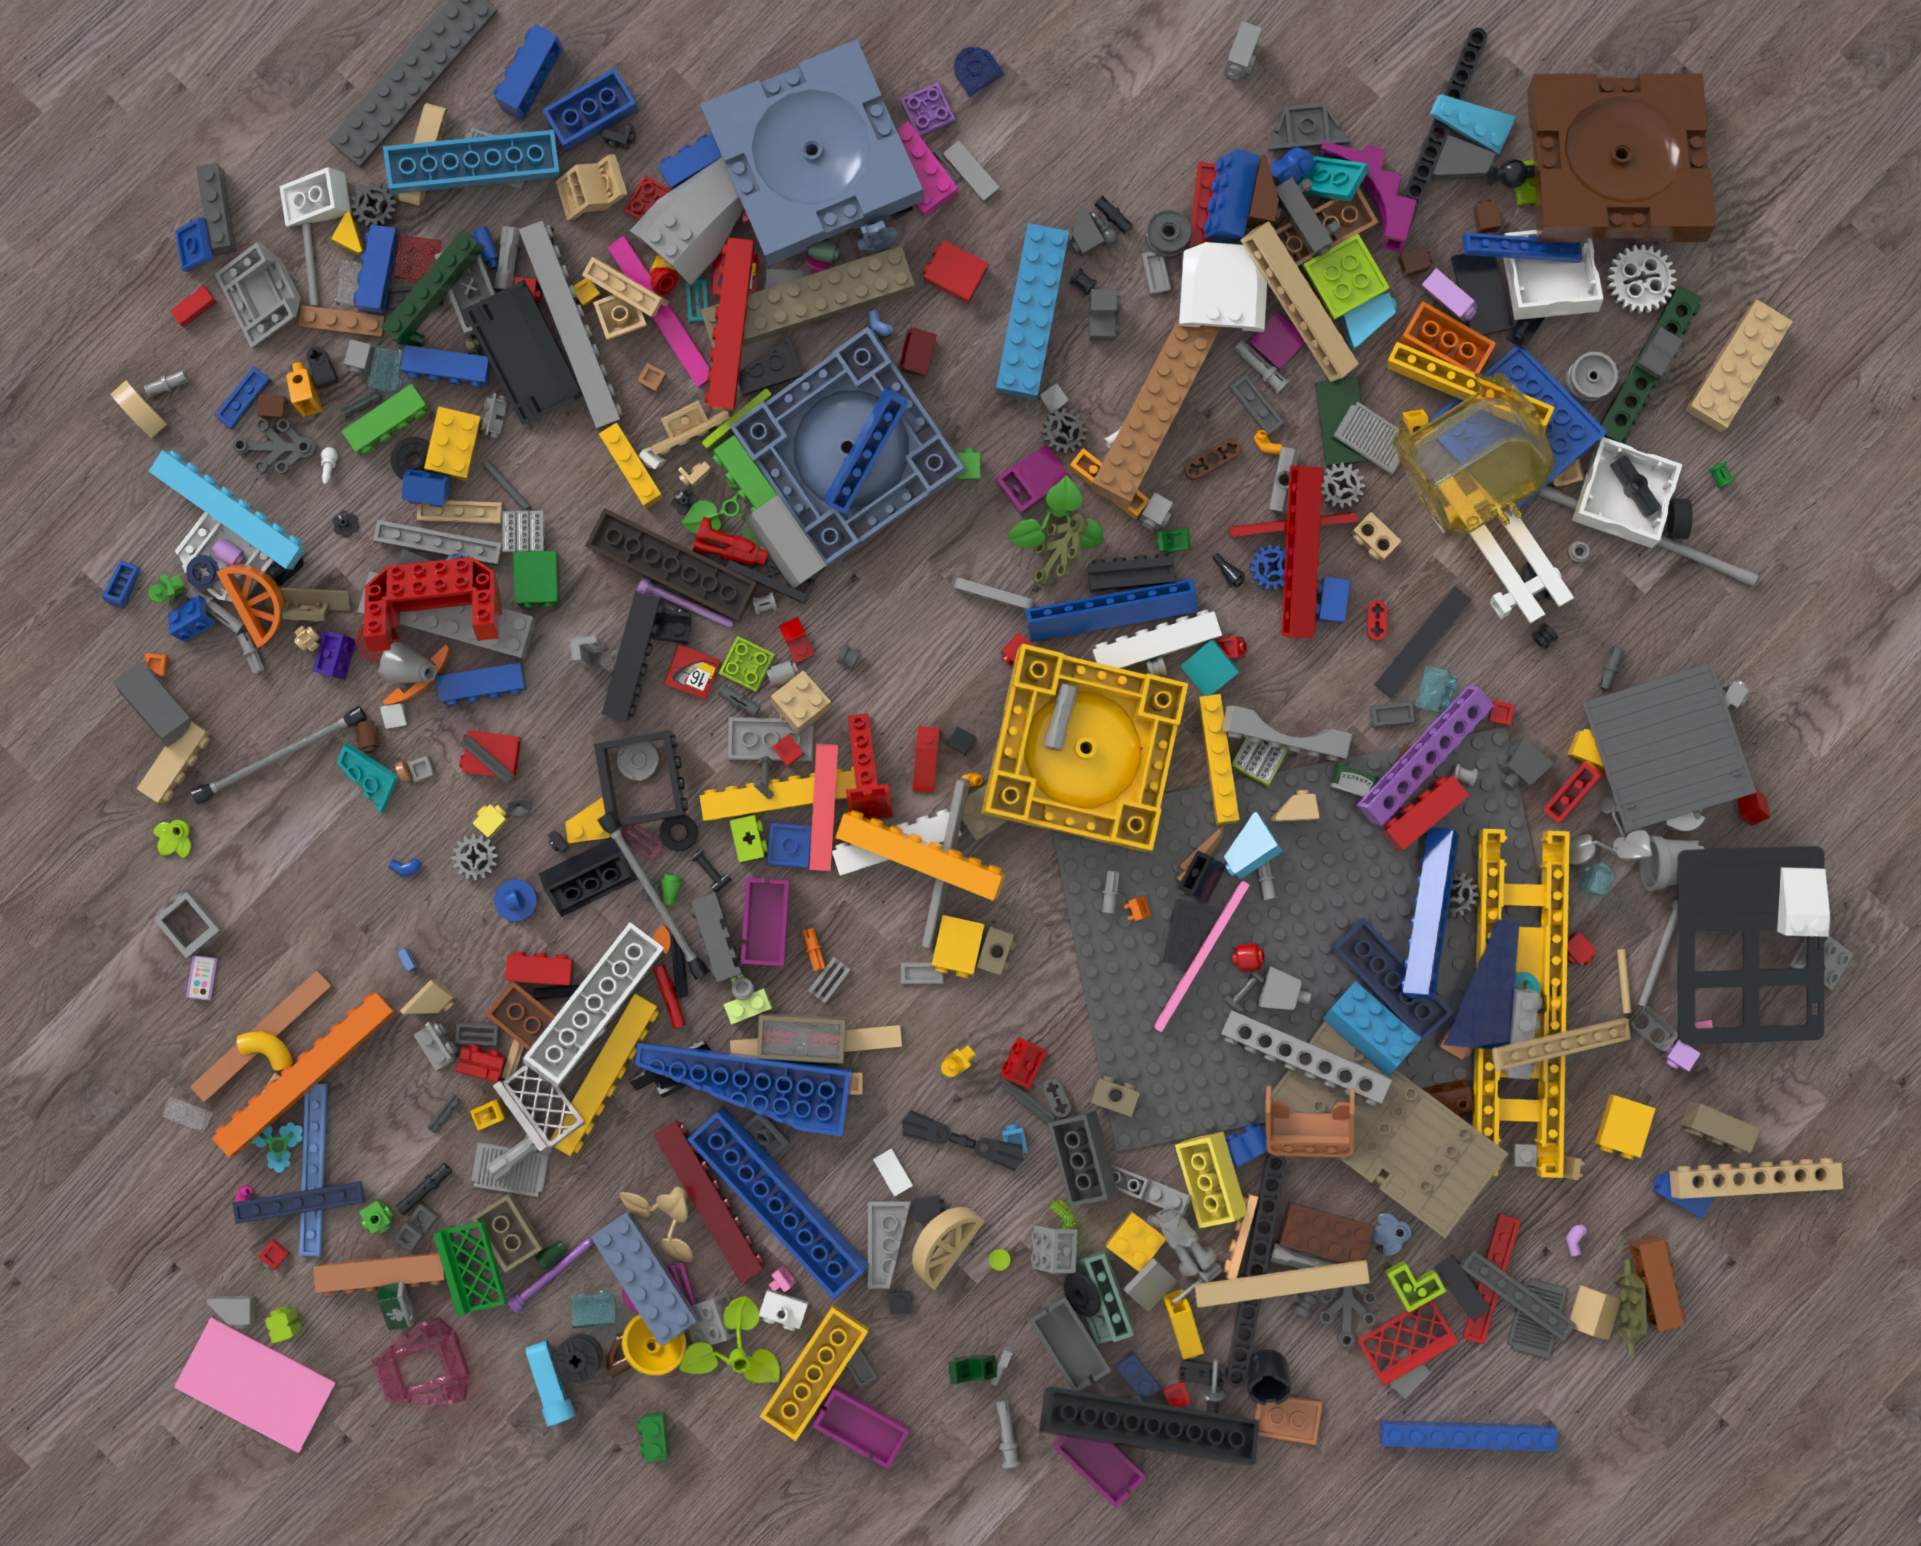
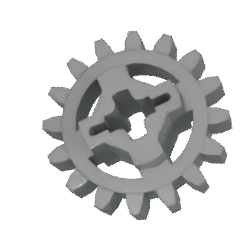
M1341 462L1339 468L1333 464L1331 466L1332 471L1328 468L1324 471L1327 475H1324L1323 491L1321 492L1323 496L1327 497L1324 503L1331 501L1332 508L1336 504H1339V509H1343L1344 504L1350 508L1352 506L1351 501L1356 504L1359 501L1356 496L1362 497L1364 494L1360 491V489L1365 487V484L1360 483L1364 477H1358L1359 469L1352 471L1351 464L1347 468L1344 467L1343 462ZM1336 473H1343L1340 477H1331ZM1350 476L1354 480L1355 485L1351 483ZM1340 482L1344 483L1345 488L1343 490L1339 489L1338 484ZM1328 487H1330V488L1332 489V491H1333V496H1332L1331 493L1329 492ZM1343 495H1352L1348 499H1341Z
M472 834L471 839L468 836H464L465 842L457 841L460 847L452 849L456 852V856L451 857V859L457 861L453 867L460 868L459 875L466 873V879H470L473 875L474 880H478L479 875L482 878H487L486 872L493 873L491 866L498 865L494 862V858H498L499 855L494 854L493 851L497 847L490 846L492 843L491 839L485 842L484 835L477 839V835ZM479 843L487 849V853L480 849ZM469 845L468 851L462 854L465 847ZM475 853L480 856L479 859H476V863L475 860H471V856ZM488 861L487 865L481 869V865ZM462 862H467L470 865L471 871Z

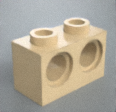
M1372 512L1351 532L1353 535L1352 539L1359 546L1364 545L1369 550L1368 554L1376 561L1379 559L1382 562L1401 542ZM1362 527H1370L1372 535L1365 536L1362 533ZM1378 541L1386 542V551L1378 548Z

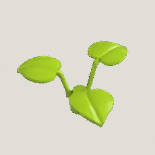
M743 1296L733 1300L724 1311L723 1321L728 1329H736L738 1348L731 1352L729 1359L718 1351L713 1352V1348L709 1343L698 1341L692 1343L685 1350L679 1365L680 1371L690 1374L711 1372L718 1365L716 1357L718 1356L727 1365H731L735 1372H743L746 1379L751 1382L778 1383L780 1369L777 1359L771 1351L758 1349L750 1357L742 1350L740 1330H750L759 1322L760 1316L756 1304L749 1297Z

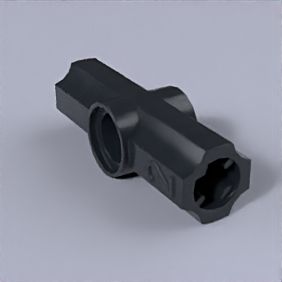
M1627 455L1618 458L1610 464L1611 469L1624 486V494L1632 498L1645 518L1661 508V505L1648 488L1646 477L1638 473ZM1632 483L1637 484L1638 487H1639V490L1635 489V488L1632 486Z

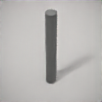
M489 460L482 464L488 473L524 511L531 507Z

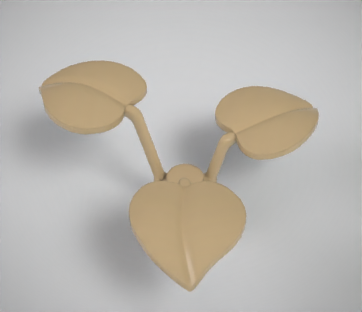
M675 1187L669 1195H659L656 1199L657 1203L653 1206H649L648 1201L639 1195L620 1192L619 1195L625 1207L639 1218H649L651 1215L650 1211L658 1207L666 1212L667 1215H670L673 1218V1222L668 1233V1239L663 1238L661 1240L662 1248L670 1257L677 1261L693 1263V1253L690 1247L682 1240L673 1239L672 1236L677 1221L685 1222L688 1218L686 1200L689 1195L683 1188Z

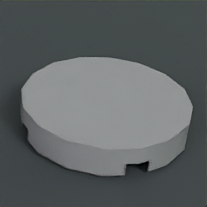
M650 742L621 746L618 751V769L630 780L643 781L649 779L659 767L660 758L658 751Z

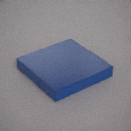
M197 218L175 230L182 271L189 272L213 259L205 218Z
M770 822L766 865L809 868L812 826Z

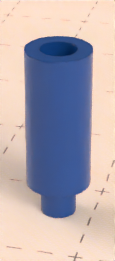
M482 226L473 231L475 238L486 247L481 252L484 263L489 264L491 270L498 268L497 260L499 257L488 227Z

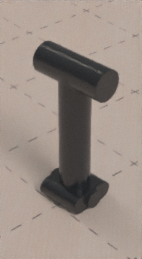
M701 848L690 859L693 862L696 860L715 882L710 887L716 893L732 879L727 873L721 877L702 855L704 851Z

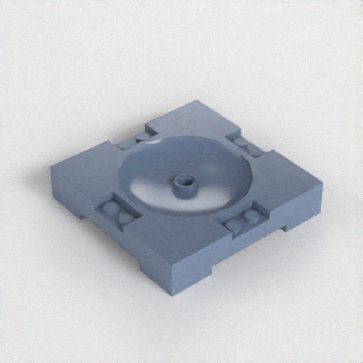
M857 39L798 63L799 67L760 83L757 80L700 104L768 266L807 250L808 246L882 215L887 217L924 201L922 186L891 120L881 92ZM812 150L817 151L816 155H808V153Z
M866 327L834 350L832 355L768 401H763L730 425V428L751 459L756 462L827 567H832L879 534L882 529L913 507H917L968 471L875 332L869 327ZM888 387L905 396L908 405L847 513L844 514L828 506L824 496L848 455L844 450L845 445L849 442L854 445L884 389Z

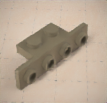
M280 588L285 604L281 611L282 619L320 622L325 621L329 610L350 611L351 609L349 591ZM272 598L265 599L266 607L274 608Z

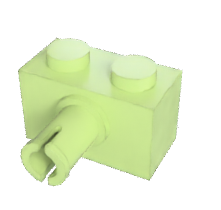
M741 974V975H738L737 977H738V978H744V975ZM733 977L730 979L732 983L737 979V977ZM766 988L754 992L747 1000H738L736 998V1000L724 1004L731 1024L773 1008Z

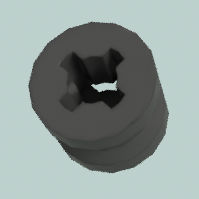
M845 644L837 663L840 665L845 664L848 669L853 670L861 651L852 650L850 646Z

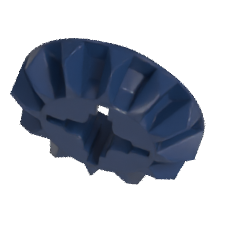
M199 555L188 563L186 574L189 582L194 587L208 589L220 580L216 573L220 570L218 562L212 557ZM207 567L206 571L210 576H203L202 578V573L197 568L204 569Z

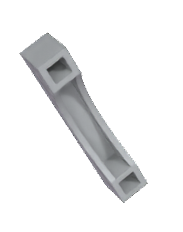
M1238 706L1226 707L1222 731L1229 733L1228 737L1241 739V736L1248 737V741L1260 744L1261 741L1268 742L1267 746L1280 748L1282 745L1288 747L1287 751L1300 753V750L1307 751V755L1312 757L1324 755L1326 760L1339 762V759H1347L1352 736L1351 733L1325 729L1304 738L1290 737L1269 727L1254 710Z

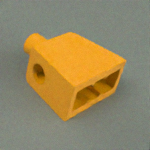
M302 362L292 364V372L286 375L292 404L303 417L322 412L323 408L312 375L305 369Z

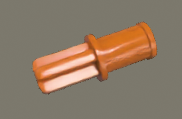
M815 928L802 931L807 947L805 951L809 953L813 970L819 971L824 969L825 963L821 953L822 946H819Z

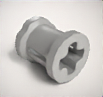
M773 592L763 597H752L756 615L772 609L777 611Z
M1456 764L1452 775L1458 782L1473 787L1478 770L1475 768L1473 770L1460 767V764Z

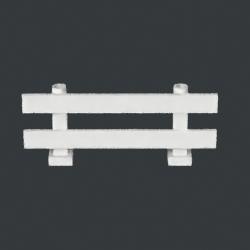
M1452 476L1437 484L1451 506L1446 509L1442 505L1437 507L1433 512L1432 518L1442 533L1449 531L1453 522L1460 519L1509 592L1505 595L1498 592L1492 596L1489 602L1501 620L1507 617L1512 610L1511 608L1518 605L1530 624L1545 616L1544 611L1533 597L1544 589L1548 590L1558 607L1574 599L1561 579L1560 571L1552 566L1516 512L1510 517L1473 478L1472 480L1479 490L1467 497ZM1489 503L1537 574L1535 578L1526 583L1523 582L1475 509Z

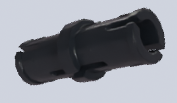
M1104 196L1100 197L1094 204L1107 217L1106 220L1112 222L1123 234L1133 226V223L1123 216L1120 212L1121 210L1118 207L1115 208Z

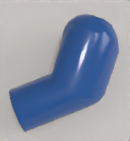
M393 859L388 868L403 877H408L419 872L421 862L418 859H412L411 862L402 864Z

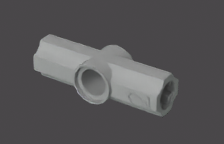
M1281 447L1268 510L1287 513L1289 483L1287 486L1281 485L1279 477L1280 475H1286L1289 478L1290 466H1297L1300 450Z

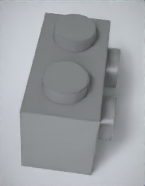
M1154 493L1139 520L1142 522V526L1150 531H1153V529L1158 531L1160 526L1164 528L1172 515L1169 511L1173 502Z

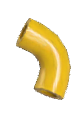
M258 1031L237 1036V1046L243 1056L252 1053H262L267 1056L273 1070L276 1071L285 1069L293 1063L292 1056L283 1041L273 1034Z

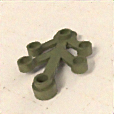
M1076 514L1071 517L1069 523L1048 525L1046 530L1048 536L1056 538L1061 533H1067L1062 539L1048 543L1043 542L1035 548V551L1042 555L1055 550L1045 567L1037 570L1034 578L1039 585L1048 587L1052 584L1054 579L1052 570L1060 558L1061 564L1057 566L1056 574L1064 578L1069 576V558L1078 560L1082 555V550L1080 549L1081 535L1086 532L1088 522L1084 516Z

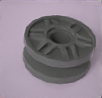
M1162 210L1156 213L1149 221L1145 235L1146 244L1150 251L1159 257L1175 258L1187 248L1191 236V226L1187 218L1180 212ZM1164 232H1170L1173 236L1168 237L1164 235Z

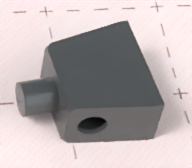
M1525 737L1515 739L1501 765V770L1508 775L1503 785L1511 791L1517 785L1520 787L1530 786L1554 763Z

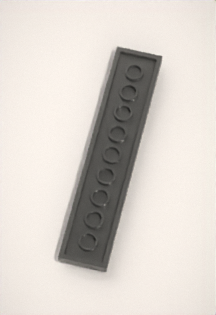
M449 0L329 137V142L362 168L496 15L497 9L486 0Z

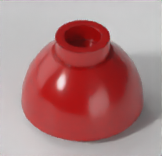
M655 267L650 273L651 287L658 295L670 293L677 285L678 274L669 267Z

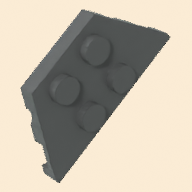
M1326 102L1284 106L1268 151L1289 150L1296 147H1321L1323 141L1344 145L1349 144L1350 139L1341 129V124L1332 115V110Z

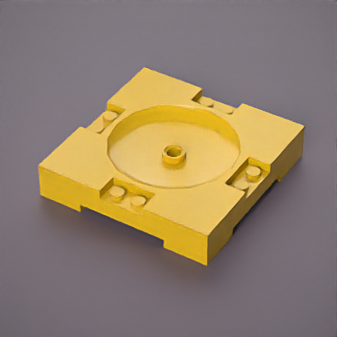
M1026 644L1020 645L1016 653L1004 707L1003 721L997 748L994 752L981 814L1085 837V839L1145 853L1153 851L1161 814V802L1176 732L1181 721L1188 683L1066 656L1064 653ZM1059 684H1066L1076 687L1078 692L1067 725L1063 750L1057 751L1046 748L1043 745L1053 716ZM1082 743L1089 746L1088 754L1081 752L1080 746Z

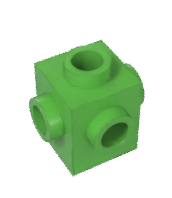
M382 1199L359 1211L363 1218L361 1220L363 1227L366 1231H370L371 1234L377 1231L379 1234H382L390 1229L389 1224L395 1221L393 1219V1210L389 1205H385Z

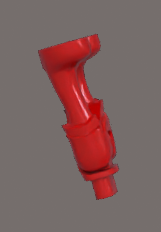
M705 516L701 521L693 546V551L698 554L721 556L720 559L749 564L751 566L758 564L764 567L768 551L760 549V545L756 547V544L749 539L714 530L711 519ZM707 540L725 544L726 547L713 544Z

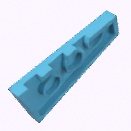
M1438 95L1429 114L1484 149L1496 153L1495 155L1500 154L1516 118L1509 114L1445 95Z

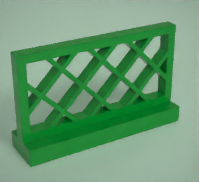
M484 1220L455 1227H444L433 1234L457 1316L508 1303ZM473 1228H479L481 1234L479 1240L470 1235ZM453 1232H458L464 1236L461 1244L455 1241ZM467 1239L476 1245L473 1252L464 1247ZM479 1248L486 1251L487 1257L485 1261L476 1255ZM461 1252L470 1257L467 1264L461 1261L459 1256ZM473 1260L482 1265L479 1273L470 1268ZM485 1268L492 1272L493 1278L491 1281L482 1276ZM467 1272L476 1277L473 1285L466 1280L465 1275ZM479 1280L488 1286L485 1293L476 1288ZM491 1289L498 1292L500 1300L495 1301L488 1296ZM473 1293L482 1298L480 1304H473L471 1297Z

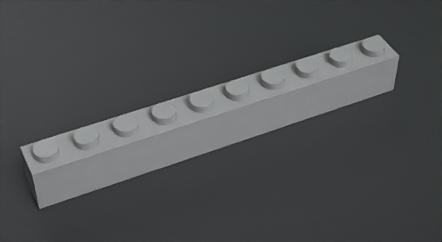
M540 221L519 229L596 429L601 430L621 422L622 409L619 403L615 404L612 396L616 394L612 384H607L605 376L608 374L604 364H599L598 362L599 350L596 344H591L589 337L593 335L589 325H584L581 317L585 315L581 305H576L574 297L577 294L573 284L568 285L566 277H569L565 264L561 266L558 258L562 257L557 245L553 246L550 239L554 237L550 225L545 226L544 222Z

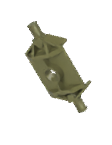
M1623 1259L1624 1272L1613 1281V1283L1621 1284L1619 1295L1622 1307L1620 1313L1622 1326H1615V1330L1627 1342V1355L1636 1356V1343L1647 1335L1645 1283L1636 1275V1272H1633V1259Z

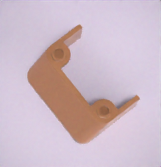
M1267 1086V1151L1275 1156H1351L1354 1153V1088H1350V1103H1337L1332 1108V1114L1289 1113V1107L1286 1103L1271 1101V1086Z

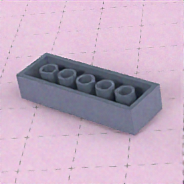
M624 1213L591 1236L660 1346H666L701 1322L632 1213Z

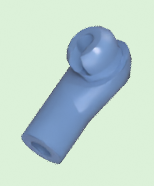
M878 310L868 312L870 326L873 331L876 330L878 335L882 337L893 334L892 325H887L880 321Z

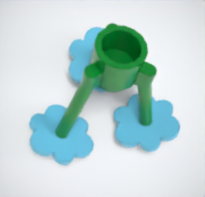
M289 1122L287 1126H282L279 1129L281 1137L276 1136L272 1138L270 1134L273 1129L269 1126L251 1142L253 1144L256 1143L258 1147H264L266 1143L269 1144L271 1152L266 1156L269 1161L268 1168H274L277 1173L283 1172L285 1167L290 1166L289 1159L291 1154L286 1150L287 1145L294 1147L297 1142L303 1140L301 1135L303 1128L300 1125H294L293 1122Z

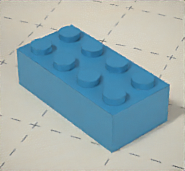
M1356 981L1322 1018L1387 1076L1395 1070L1421 1040L1416 1033Z

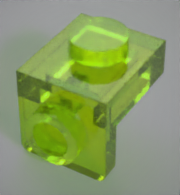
M1053 1199L1048 1205L1049 1208L1065 1219L1058 1229H1071L1075 1223L1073 1220L1075 1215L1068 1210L1070 1207L1063 1200L1060 1199L1057 1202Z

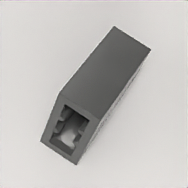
M1448 135L1431 180L1485 178L1490 166L1495 167L1496 161L1493 159L1496 153Z

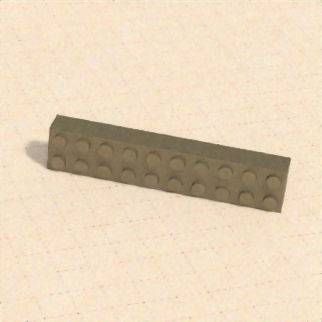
M902 246L749 294L743 346L877 304L893 297L914 292L915 285ZM720 304L701 309L711 345L714 349L715 340H712L713 328H717L718 319H715L716 306L720 307Z

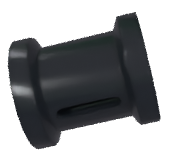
M1081 268L1070 280V284L1080 288L1085 296L1091 292V289L1097 283L1096 279L1092 280L1084 274Z

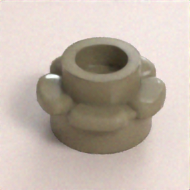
M470 335L468 338L463 339L468 353H476L478 355L477 350L481 348L477 338H472Z

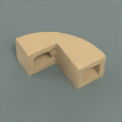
M127 380L111 393V396L150 438H153L167 425L164 419Z

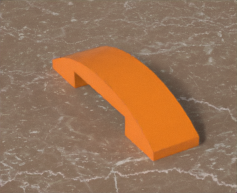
M445 645L430 658L437 669L436 676L442 674L451 657L452 648L448 645ZM436 677L432 681L415 683L406 692L398 687L382 702L385 705L408 702L435 683Z

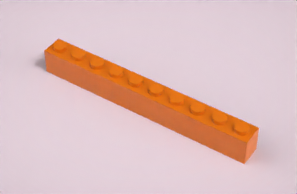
M380 993L368 994L362 1000L363 1004L358 1009L356 1007L351 1009L346 1014L347 1018L342 1023L337 1022L330 1028L331 1033L325 1038L322 1036L313 1044L315 1047L309 1052H303L297 1058L298 1062L294 1066L289 1065L280 1073L282 1076L277 1081L272 1080L264 1087L265 1091L260 1096L257 1094L248 1101L249 1106L244 1110L240 1109L235 1112L231 1117L233 1119L227 1125L223 1124L216 1129V1135L212 1139L228 1158L237 1156L397 1013Z

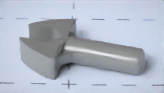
M1006 1346L1003 1349L996 1367L997 1377L992 1378L990 1381L992 1385L997 1386L1003 1372L1008 1366L1013 1349Z

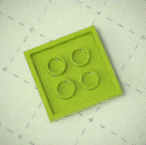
M1359 234L1334 246L1321 257L1318 255L1302 265L1333 320L1338 319L1390 289Z

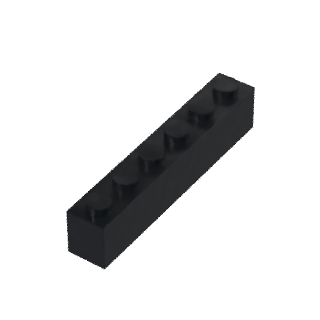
M640 590L635 591L603 707V715L623 721H628L630 717H634L637 705H634L635 698L640 696L642 685L640 684L641 676L645 677L648 665L645 664L646 658L651 655L653 650V644H651L652 636H656L659 624L656 621L658 615H662L665 603H662L663 597Z

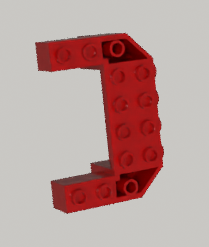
M473 557L387 566L365 585L363 638L368 651L391 650V627L400 626V612L472 605V626L477 641L499 639V615H502L500 589L494 571Z

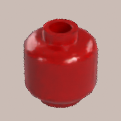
M1256 943L1240 944L1236 948V953L1232 954L1234 966L1238 965L1239 970L1242 972L1260 970L1262 964H1265L1264 950Z

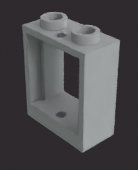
M183 891L174 897V903L169 907L167 905L157 912L158 916L154 921L185 958L191 959L193 955H197L225 930L193 892L184 893ZM187 901L210 927L189 946L184 944L165 921Z

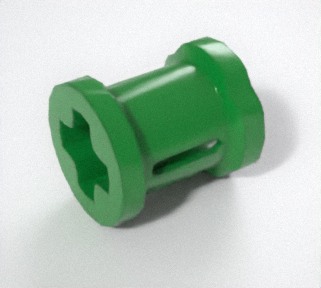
M1726 461L1708 470L1717 481V488L1723 487L1735 480L1734 477H1731L1726 467Z

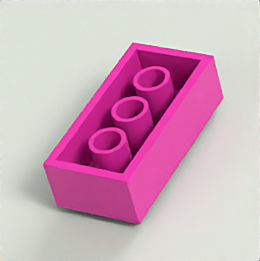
M907 121L896 131L902 140L923 189L924 201L915 204L922 216L927 218L959 194L958 187L910 122Z

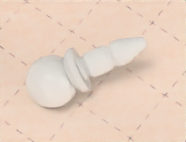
M332 447L325 448L321 453V465L323 466L322 480L324 484H327L330 480L332 468H335V462L338 459V452Z

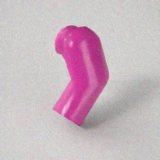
M248 1185L240 1187L235 1202L250 1200L253 1193L252 1187Z

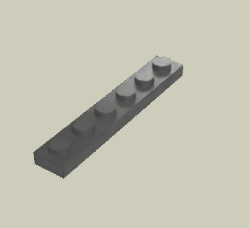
M1470 1249L1459 1267L1560 1340L1565 1341L1575 1326L1573 1321L1476 1251Z

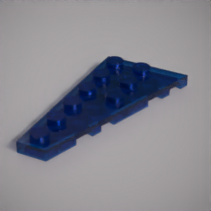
M1496 920L1485 950L1479 959L1476 971L1471 978L1455 1020H1453L1450 1032L1443 1045L1491 1050L1510 1045L1520 921Z

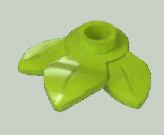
M177 819L171 823L162 822L155 827L153 833L160 838L157 846L160 855L165 856L176 851L183 859L188 856L192 843L188 837L190 827L187 822ZM176 827L180 829V834L176 832Z

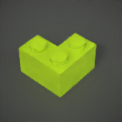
M1401 1261L1384 1271L1407 1312H1411L1447 1292L1437 1273L1432 1269L1414 1278L1407 1264Z

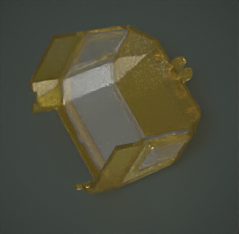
M1474 373L1480 388L1479 392L1411 435H1408L1404 423L1400 421L1398 436H1395L1393 441L1396 453L1424 507L1445 532L1470 534L1497 516L1505 526L1509 525L1510 519L1504 512L1510 509L1517 519L1520 518L1522 514L1516 507V504L1543 487L1556 463L1537 409L1503 373H1494V376Z

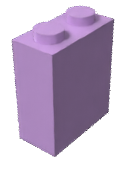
M1437 268L1422 284L1429 295L1463 324L1466 320L1471 321L1477 314L1476 309L1478 307L1475 301Z

